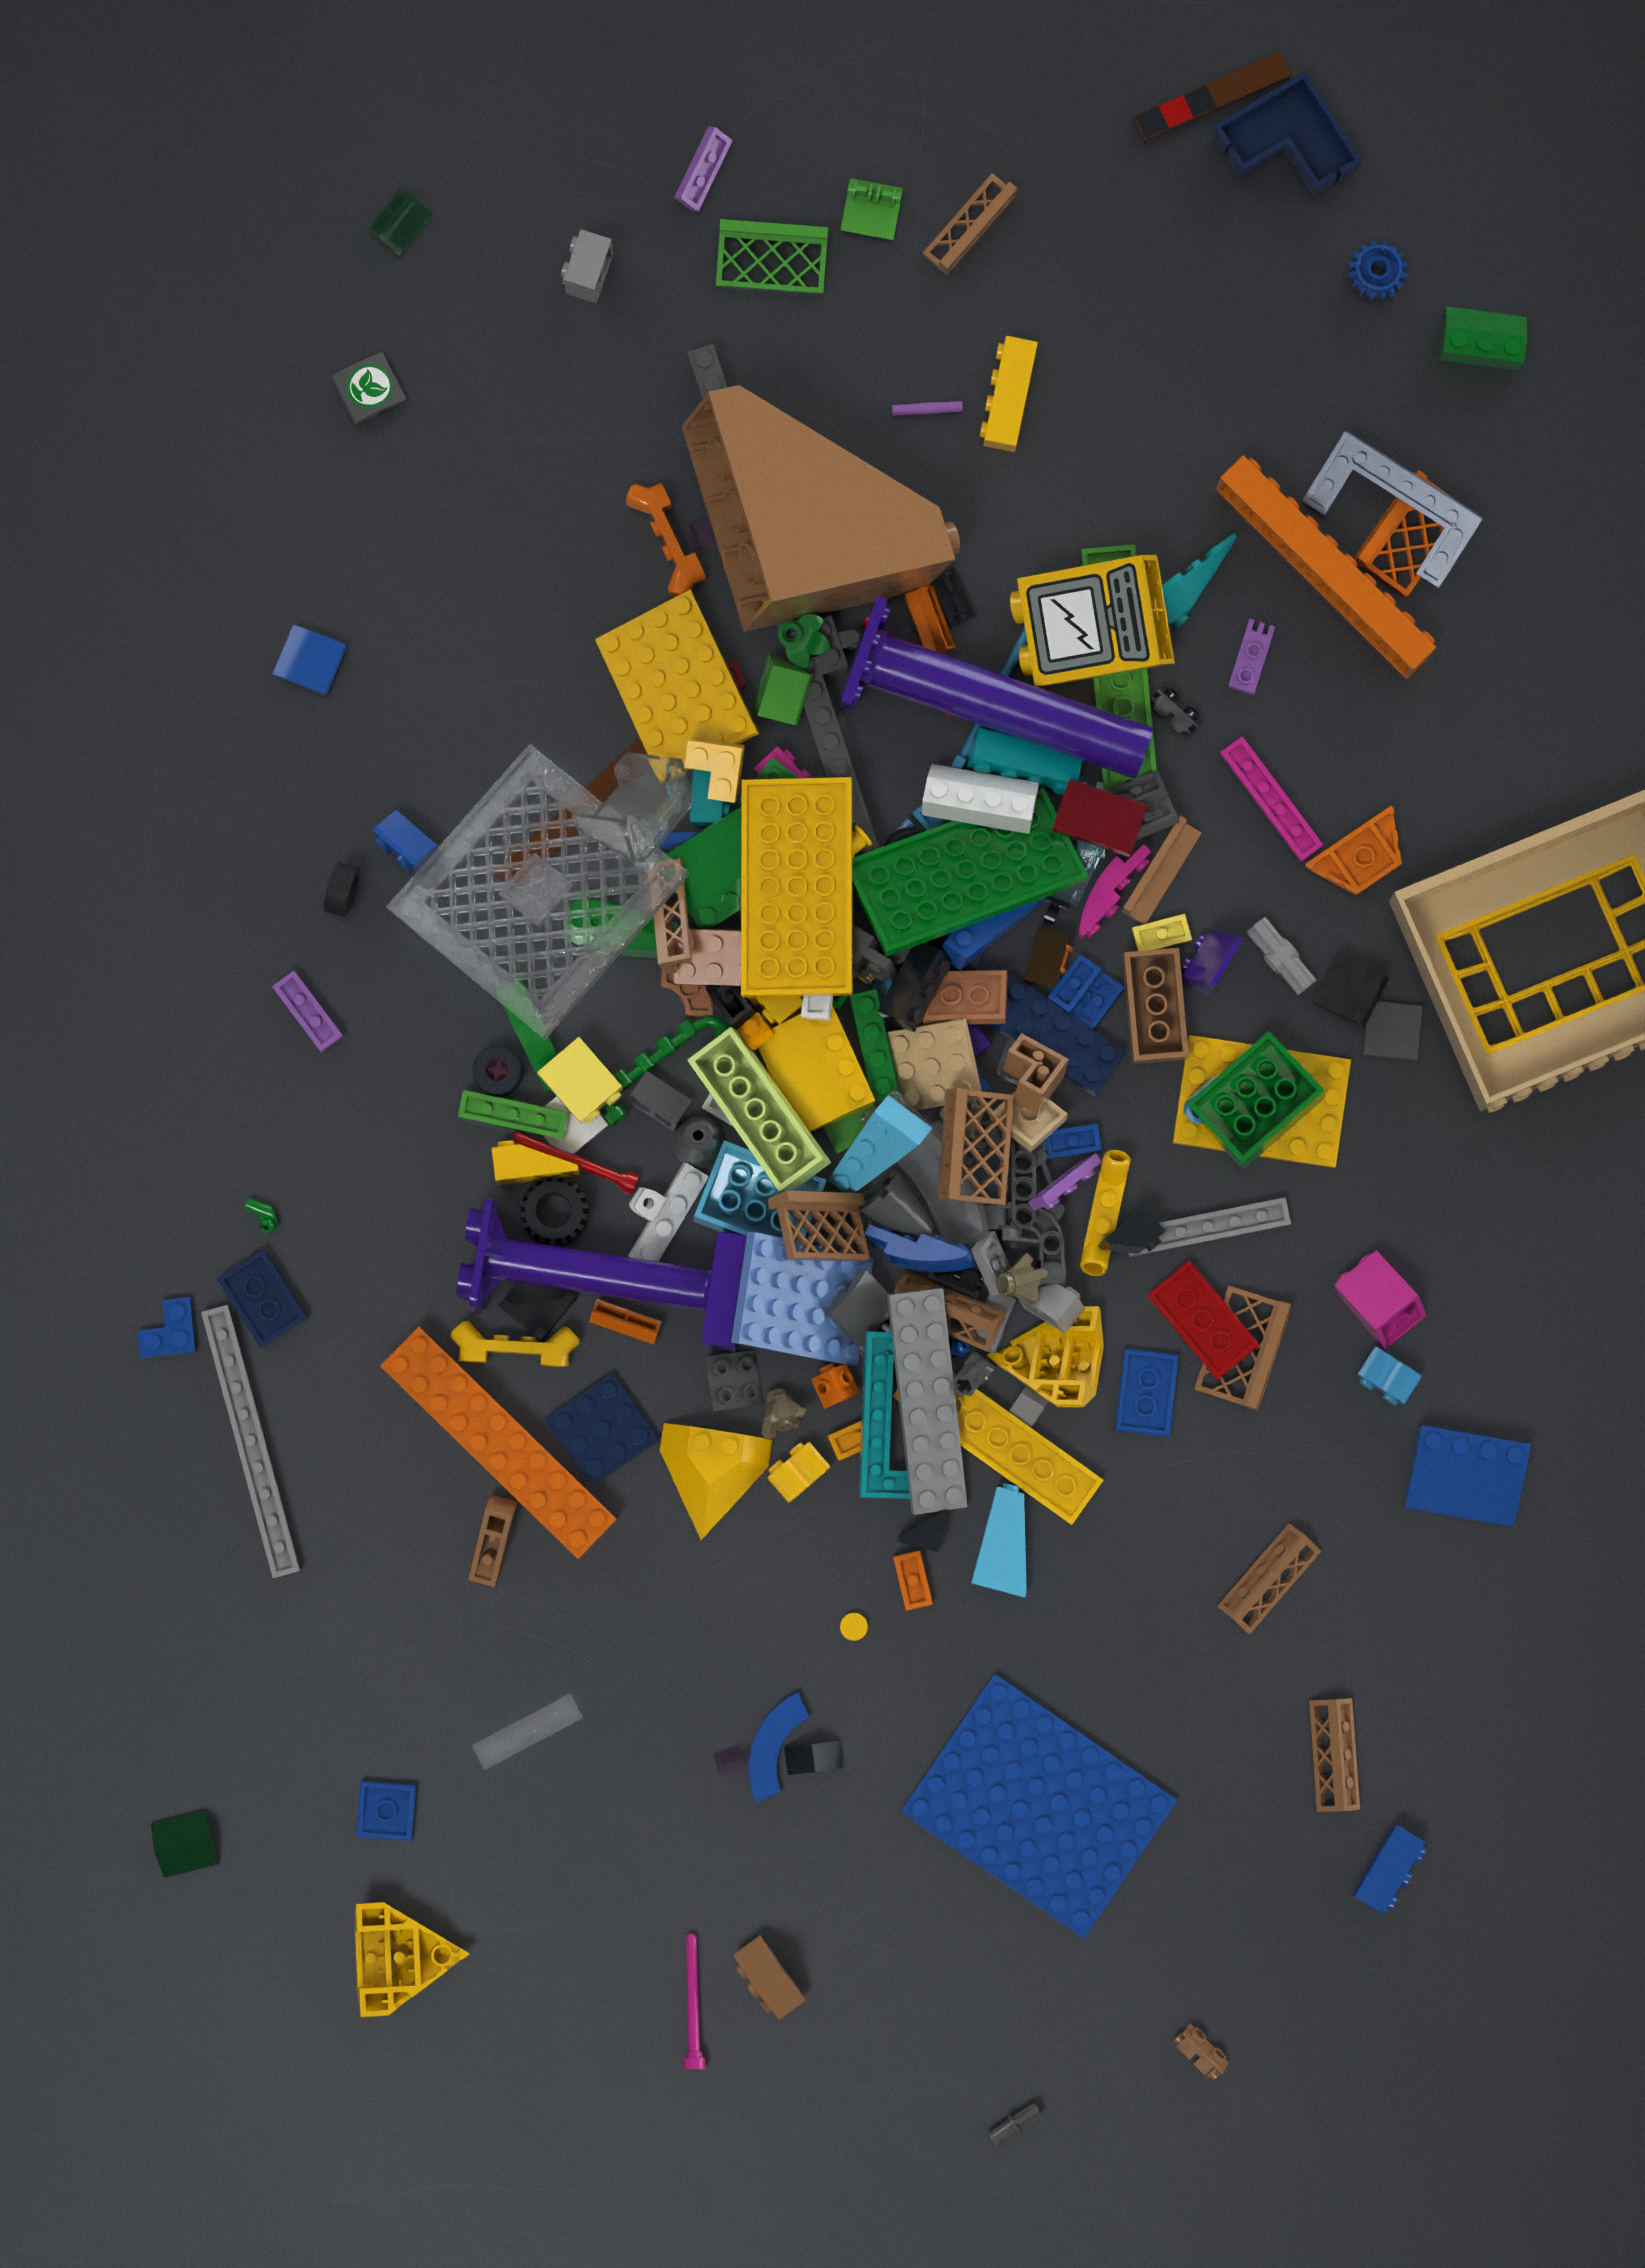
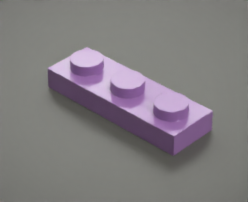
M708 126L674 198L691 211L699 212L733 140L716 127Z
M294 970L272 986L321 1053L344 1037Z
M1096 1153L1081 1159L1028 1201L1033 1211L1042 1207L1046 1210L1052 1208L1060 1201L1058 1197L1062 1193L1065 1196L1078 1187L1077 1181L1080 1179L1085 1181L1096 1173L1094 1168L1102 1161Z

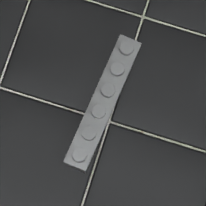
M1286 1197L1160 1222L1159 1224L1165 1230L1159 1237L1162 1242L1150 1252L1145 1248L1139 1254H1128L1129 1257L1291 1225Z

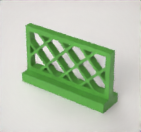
M720 219L716 286L823 294L828 227ZM725 238H736L743 246L732 257L724 249ZM742 239H751L747 244L742 241ZM756 240H763L770 249L758 259L748 247ZM768 241H777V243L772 246ZM783 242H790L797 251L785 261L775 249ZM795 243H803L804 245L799 248ZM810 244L821 245V256L811 263L802 251ZM744 250H747L755 262L743 271L734 259ZM773 251L782 264L770 273L761 261ZM724 254H725V255L728 257L729 260H727V261L723 264V258H724ZM800 254L809 266L797 276L788 263ZM819 261H820V272H819V271L817 270V268L815 267V265H816ZM732 262L741 275L734 281L722 280L723 269ZM757 264L768 275L761 283H753L746 275ZM785 266L795 278L787 285H780L773 276ZM811 268L819 276L818 287H807L800 279ZM745 277L748 282H739V280ZM769 279H771L775 284H765V283H766ZM796 281H798L802 286H792V285H793Z

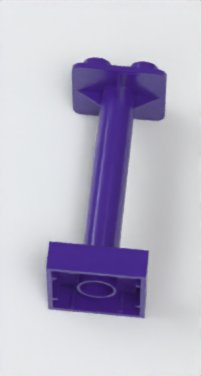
M486 1198L483 1210L469 1209L465 1241H469V1245L478 1246L475 1265L461 1263L456 1296H460L461 1300H468L469 1309L473 1313L482 1314L484 1300L497 1284L503 1280L702 1310L705 1312L701 1340L703 1348L736 1353L737 1344L731 1343L747 1236L718 1232L713 1267L710 1269L510 1240L507 1239L499 1220L498 1205L494 1199Z

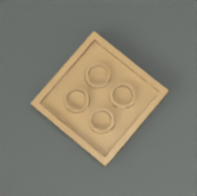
M966 1018L919 1025L915 1033L902 1028L886 1032L901 1103L909 1111L945 1106L946 1089L959 1088L982 1092ZM968 1096V1101L972 1099L977 1101L976 1097Z

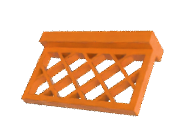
M1420 470L1414 472V474H1416L1423 480L1427 481L1434 487L1441 490L1431 481L1426 479L1428 476L1425 475L1423 472H1421ZM1395 497L1353 559L1359 567L1363 566L1406 598L1421 578L1418 574H1414V569L1420 568L1421 564L1413 565L1411 550L1424 548L1426 558L1430 552L1429 547H1433L1435 544H1428L1426 528L1439 526L1441 534L1444 527L1438 523L1425 525L1424 515L1418 511L1420 526L1407 528L1405 516L1409 511H1415L1416 509ZM1401 523L1402 529H1396ZM1421 529L1423 545L1410 547L1407 531ZM1402 532L1405 547L1391 549L1390 537L1393 533ZM1386 544V551H1381ZM1406 551L1408 566L1395 568L1392 553ZM1387 554L1390 569L1381 571L1372 564L1378 555ZM1409 570L1410 583L1406 588L1397 583L1395 572ZM1385 573H1390L1391 578L1387 576Z

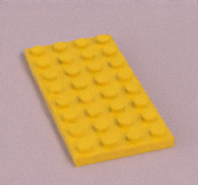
M852 778L742 780V998L853 995Z

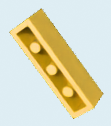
M1006 336L1005 343H999L996 359L1001 360L999 370L993 369L990 384L995 386L994 396L988 395L985 411H989L990 415L988 422H982L980 437L985 438L983 446L1015 452L1038 342Z

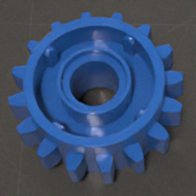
M1372 241L1368 248L1364 244L1361 245V254L1354 252L1352 258L1355 261H1350L1348 268L1353 271L1349 273L1348 279H1354L1352 288H1358L1361 297L1366 294L1371 301L1374 297H1379L1381 301H1384L1385 295L1388 294L1390 297L1395 295L1394 288L1401 290L1403 287L1401 281L1406 280L1407 274L1402 271L1407 268V263H1402L1401 259L1404 255L1403 253L1397 254L1395 245L1390 248L1386 246V241H1383L1381 245H1376V242ZM1371 267H1381L1384 270V275H1374Z

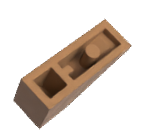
M491 1494L485 1508L469 1581L491 1587L496 1586L518 1501Z

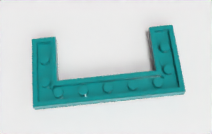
M865 1331L859 1497L910 1499L907 1470H889L894 1360L891 1332Z

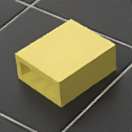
M580 1037L575 1039L537 1072L538 1076L581 1125L585 1122L588 1124L592 1123L600 1116L599 1110L605 1104L611 1106L622 1096L619 1093L623 1090L622 1085Z

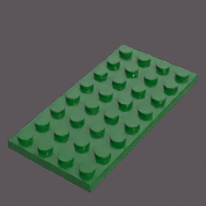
M1044 788L1038 789L1030 834L951 821L852 858L853 889L886 956L1088 882L1089 876L1070 838L1052 831L1057 813Z

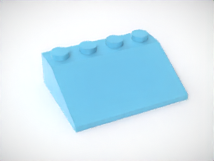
M723 1141L695 1212L693 1222L719 1232L747 1236L748 1232H757L783 1238L778 1211L770 1210L768 1204L769 1198L781 1192L775 1187L750 1150ZM814 1175L794 1191L822 1192L826 1179ZM788 1212L790 1222L795 1226L797 1220ZM808 1213L806 1219L811 1223L813 1217ZM802 1226L800 1232L805 1237L807 1231Z

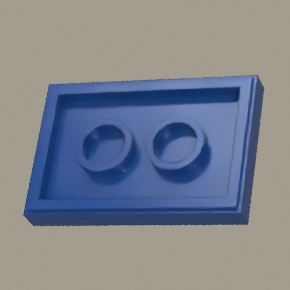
M1124 1348L1114 1431L1170 1437L1179 1355Z

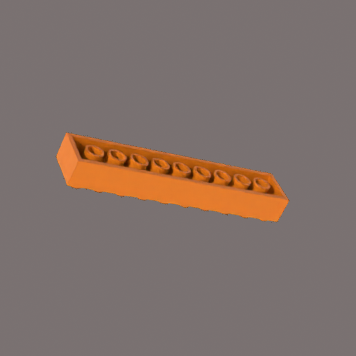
M1243 455L1220 477L1216 491L1407 680L1430 658L1436 649V646L1433 644L1435 642L1433 637L1424 630L1421 632L1414 625L1416 622L1413 617L1406 611L1402 613L1395 606L1396 601L1387 592L1382 593L1376 587V581L1368 573L1363 574L1356 567L1358 565L1357 562L1349 554L1343 555L1337 549L1338 544L1330 535L1324 536L1318 530L1319 525L1311 516L1305 517L1298 510L1300 506L1292 497L1288 496L1286 498L1279 491L1281 488L1271 477L1267 479L1260 472L1261 467L1252 458L1247 459Z
M420 1327L380 1365L577 1559H580L617 1521L581 1483Z

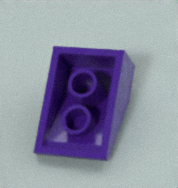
M1212 930L1209 931L1207 936L1201 934L1193 947L1198 950L1194 958L1190 959L1187 957L1181 967V972L1183 973L1182 982L1208 997L1243 939Z

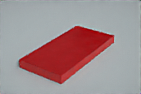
M1190 1261L1186 1262L1147 1295L1217 1380L1260 1346Z

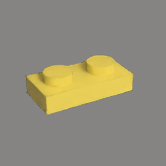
M1185 914L1132 928L1137 951L1164 949L1192 941Z

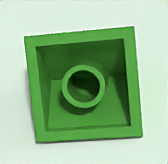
M769 653L753 703L757 716L798 725L813 674L773 653Z

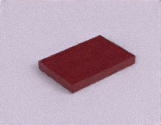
M1070 779L1052 831L1130 857L1148 805Z

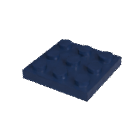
M610 1373L544 1419L591 1488L659 1441L613 1373Z

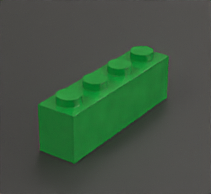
M876 989L850 995L868 1083L875 1102L883 1101L888 1095L892 1098L900 1097L884 1019L877 1012L880 1007L878 991Z

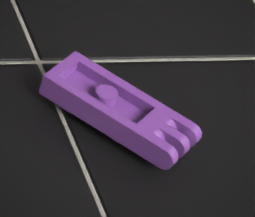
M1249 618L1228 684V688L1250 695L1255 693L1276 627L1270 624L1267 634L1262 633L1265 622L1260 621L1257 631L1252 630L1255 624V619Z

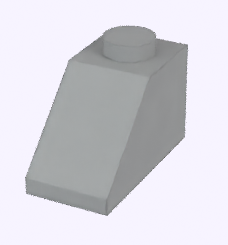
M1057 1283L1038 1287L1039 1301L1033 1304L1019 1299L1024 1309L1064 1334L1085 1309L1079 1299L1081 1296L1076 1290L1069 1286L1064 1288Z

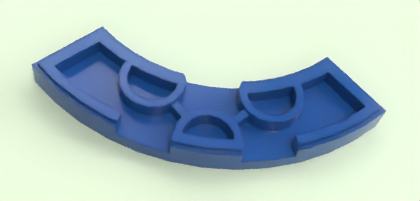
M799 1693L788 1697L775 1707L763 1721L754 1738L749 1758V1779L756 1803L781 1792L777 1779V1759L780 1748L788 1734L798 1724L809 1718Z

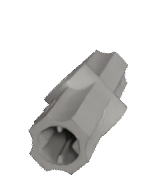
M1266 917L1258 921L1246 932L1264 954L1263 957L1275 973L1280 974L1297 996L1317 981L1299 959L1300 956L1296 949L1287 939H1283Z

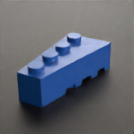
M1046 897L952 932L944 942L941 950L952 961L953 966L959 970L963 969L995 941L1001 939L1014 926L1020 924L1033 911L1035 912L1039 909Z

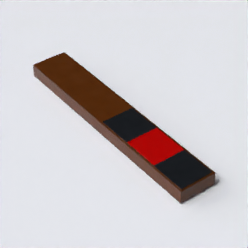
M1278 52L1139 113L1133 119L1145 143L1290 79L1291 74L1281 52Z

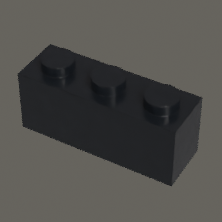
M925 944L912 947L877 1012L888 1024L915 1033L919 1023L924 1018L927 1008L935 998L941 982L948 974L952 961L941 949Z

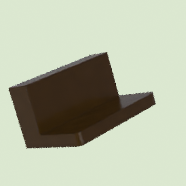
M1037 927L1024 976L1026 984L1036 986L1038 983L1056 987L1069 940L1068 934Z

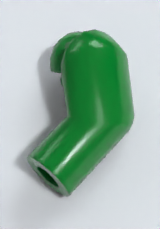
M248 1198L244 1210L258 1215L261 1231L268 1234L276 1230L278 1220L273 1207Z

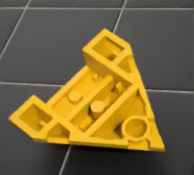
M1084 1306L1083 1312L1065 1334L1044 1322L1010 1341L1011 1345L999 1352L996 1351L995 1354L989 1353L986 1356L1056 1407H1084L1096 1395L1104 1349L1099 1306Z
M664 1423L660 1453L700 1540L708 1534L766 1471L769 1466L773 1440Z
M384 1902L356 1904L355 1955L360 2017L389 2016L398 2007L447 1972L448 1969L467 1957L469 1953Z

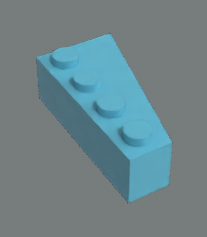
M888 1095L874 1111L827 1181L843 1193L857 1192L916 1148L932 1130V1127Z

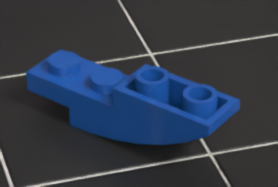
M870 1224L865 1232L872 1245L884 1249L883 1253L891 1264L903 1268L926 1272H950L972 1268L976 1263L967 1247L958 1243L955 1246L948 1244L945 1239L935 1234H932L930 1237L921 1233L917 1241L909 1235L898 1236L888 1227L881 1225L878 1228Z

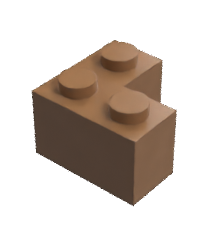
M1021 1033L1008 1050L1003 1071L1019 1079L1013 1102L1038 1114L1064 1079L1069 1059Z
M761 1936L733 1955L739 1964L735 1969L744 1981L749 1979L750 1983L746 1985L755 1999L761 1997L758 2001L767 2014L772 2011L779 2020L806 2001L795 1982L784 1970Z

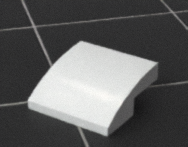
M557 1096L545 1106L570 1112ZM570 1113L565 1139L543 1136L550 1145L575 1154L610 1124L600 1114L592 1123L588 1124L585 1122L581 1125Z

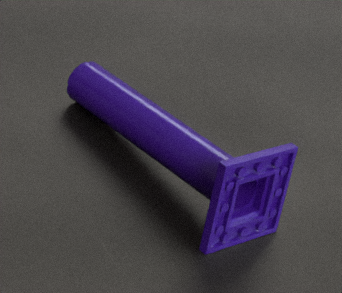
M877 596L838 709L848 712L850 706L855 708L863 686L867 688L871 686L1134 779L1137 777L1146 755L1144 750L1148 749L1153 732L1152 727L888 635L887 631L882 630L890 611V607L886 606L888 599Z

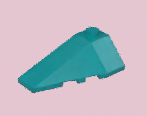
M1235 533L1212 548L1205 555L1206 559L1194 561L1184 571V576L1179 572L1162 585L1169 629L1173 625L1178 628L1189 619L1187 615L1237 540Z

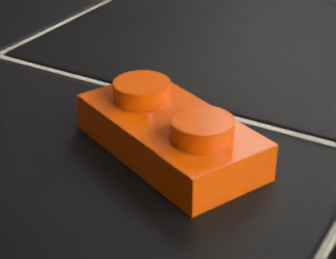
M920 1551L893 1557L905 1610L908 1611L933 1605Z

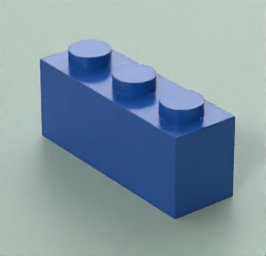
M1394 1824L1352 1896L1382 1914L1386 1910L1390 1912L1397 1902L1398 1897L1395 1894L1399 1887L1402 1886L1404 1888L1412 1876L1409 1870L1413 1863L1416 1862L1418 1864L1426 1852V1849L1423 1847L1426 1842L1399 1825Z

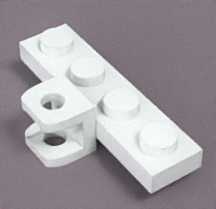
M684 1162L664 1196L654 1190L639 1187L629 1202V1207L633 1212L648 1220V1223L628 1257L659 1262L709 1176ZM647 1198V1199H648V1203H647V1205L644 1207L643 1202H644V1200Z

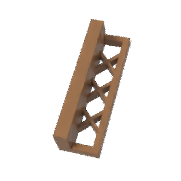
M992 173L925 249L922 255L944 274L948 275L1017 196L1018 188L1010 181L1006 185ZM992 183L1001 189V192L993 200H986V190ZM983 194V200L977 201ZM983 205L984 211L975 220H969L968 210L972 206ZM965 215L966 220L960 221V219ZM966 225V232L960 239L952 240L951 230L953 227ZM948 234V240L942 241ZM949 245V251L941 260L932 254V251L937 246Z
M1181 815L1178 818L1179 823L1173 826L1123 907L1122 913L1142 925L1148 922L1202 834L1186 824L1187 819Z
M680 858L648 865L658 965L666 975L677 973L676 964L692 961L683 865ZM675 868L676 875L668 884V878L664 870ZM671 891L676 893L679 899L672 909L670 908L669 898ZM674 916L681 920V925L675 933H673L672 918ZM676 941L683 944L684 954L675 956L674 943Z
M908 1270L896 1283L894 1294L943 1288L948 1335L987 1352L992 1349L996 1332L1004 1322L1005 1312ZM955 1318L959 1320L963 1328L957 1329L953 1327L949 1319ZM980 1329L987 1332V1340L978 1338L974 1330Z
M1288 1523L1217 1607L1250 1635L1319 1555L1320 1549L1305 1534ZM1307 1546L1310 1550L1303 1558L1298 1559L1300 1551ZM1290 1568L1288 1576L1280 1580L1282 1572ZM1272 1589L1270 1597L1262 1601L1263 1594L1267 1590ZM1254 1610L1251 1619L1245 1623L1242 1619L1249 1611Z
M1352 1698L1309 1701L1317 1812L1360 1810ZM1319 1706H1328V1719L1325 1723L1320 1718ZM1325 1733L1330 1738V1747L1327 1751L1321 1743V1738ZM1326 1761L1332 1766V1774L1329 1778L1323 1771ZM1328 1789L1334 1794L1335 1806H1326L1325 1793Z

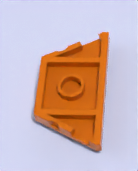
M1392 805L1314 857L1304 866L1355 896L1401 866V854L1398 847L1399 840Z

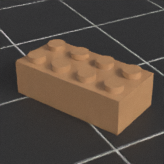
M1179 948L1124 952L1122 961L1132 1065L1186 1060L1189 1057Z

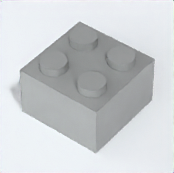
M580 229L578 237L574 236L569 249V252H572L570 262L565 261L562 268V284L565 285L567 295L597 304L613 257L612 239Z

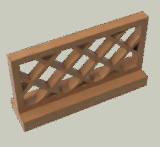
M959 1088L946 1089L938 1187L939 1200L1006 1205L1014 1095ZM968 1096L976 1097L982 1105L974 1114L967 1108ZM997 1099L1005 1100L1004 1112L999 1117L990 1108V1105ZM986 1110L993 1119V1122L984 1130L976 1118ZM971 1123L980 1133L972 1142L965 1136V1128ZM996 1125L1003 1132L1002 1140L997 1144L988 1135ZM982 1138L992 1148L983 1157L974 1147ZM970 1150L978 1162L968 1170L963 1163V1156ZM994 1153L1000 1159V1167L995 1172L985 1162ZM980 1166L989 1175L981 1185L972 1175ZM968 1178L976 1189L969 1196L960 1195L961 1183ZM992 1180L998 1186V1199L990 1198L984 1191V1188ZM978 1193H980V1195H981L982 1197H975V1196H976Z
M787 1190L768 1199L770 1210L778 1211L788 1260L852 1262L870 1260L859 1206L865 1204L863 1193ZM788 1212L797 1220L795 1226L790 1222ZM808 1213L816 1220L814 1226L806 1219ZM827 1214L835 1221L833 1227L825 1219ZM847 1214L851 1216L852 1227L844 1220ZM802 1226L810 1234L807 1239L800 1232ZM821 1227L829 1234L827 1239L819 1233ZM840 1227L848 1235L846 1240L838 1233ZM795 1239L803 1247L801 1252H796ZM814 1239L822 1247L820 1253L812 1245ZM833 1240L841 1247L839 1253L831 1246ZM852 1241L857 1245L859 1254L850 1246Z
M1228 1285L1224 1303L1232 1311L1229 1305L1232 1294L1243 1296L1248 1307L1234 1313V1315L1237 1317L1251 1310L1257 1324L1247 1328V1330L1250 1332L1259 1327L1264 1337L1260 1346L1255 1349H1259L1257 1358L1254 1352H1251L1255 1361L1252 1370L1243 1374L1237 1364L1235 1367L1240 1376L1226 1383L1223 1377H1221L1222 1385L1209 1389L1202 1386L1205 1376L1211 1373L1203 1363L1194 1390L1259 1411L1292 1306L1282 1301L1279 1302ZM1248 1298L1257 1302L1250 1304ZM1262 1303L1274 1306L1271 1316L1260 1322L1253 1308ZM1268 1323L1266 1331H1264L1262 1325ZM1251 1375L1249 1383H1247L1245 1377ZM1242 1379L1247 1388L1244 1398L1240 1399L1232 1396L1227 1386ZM1225 1388L1227 1394L1218 1391Z

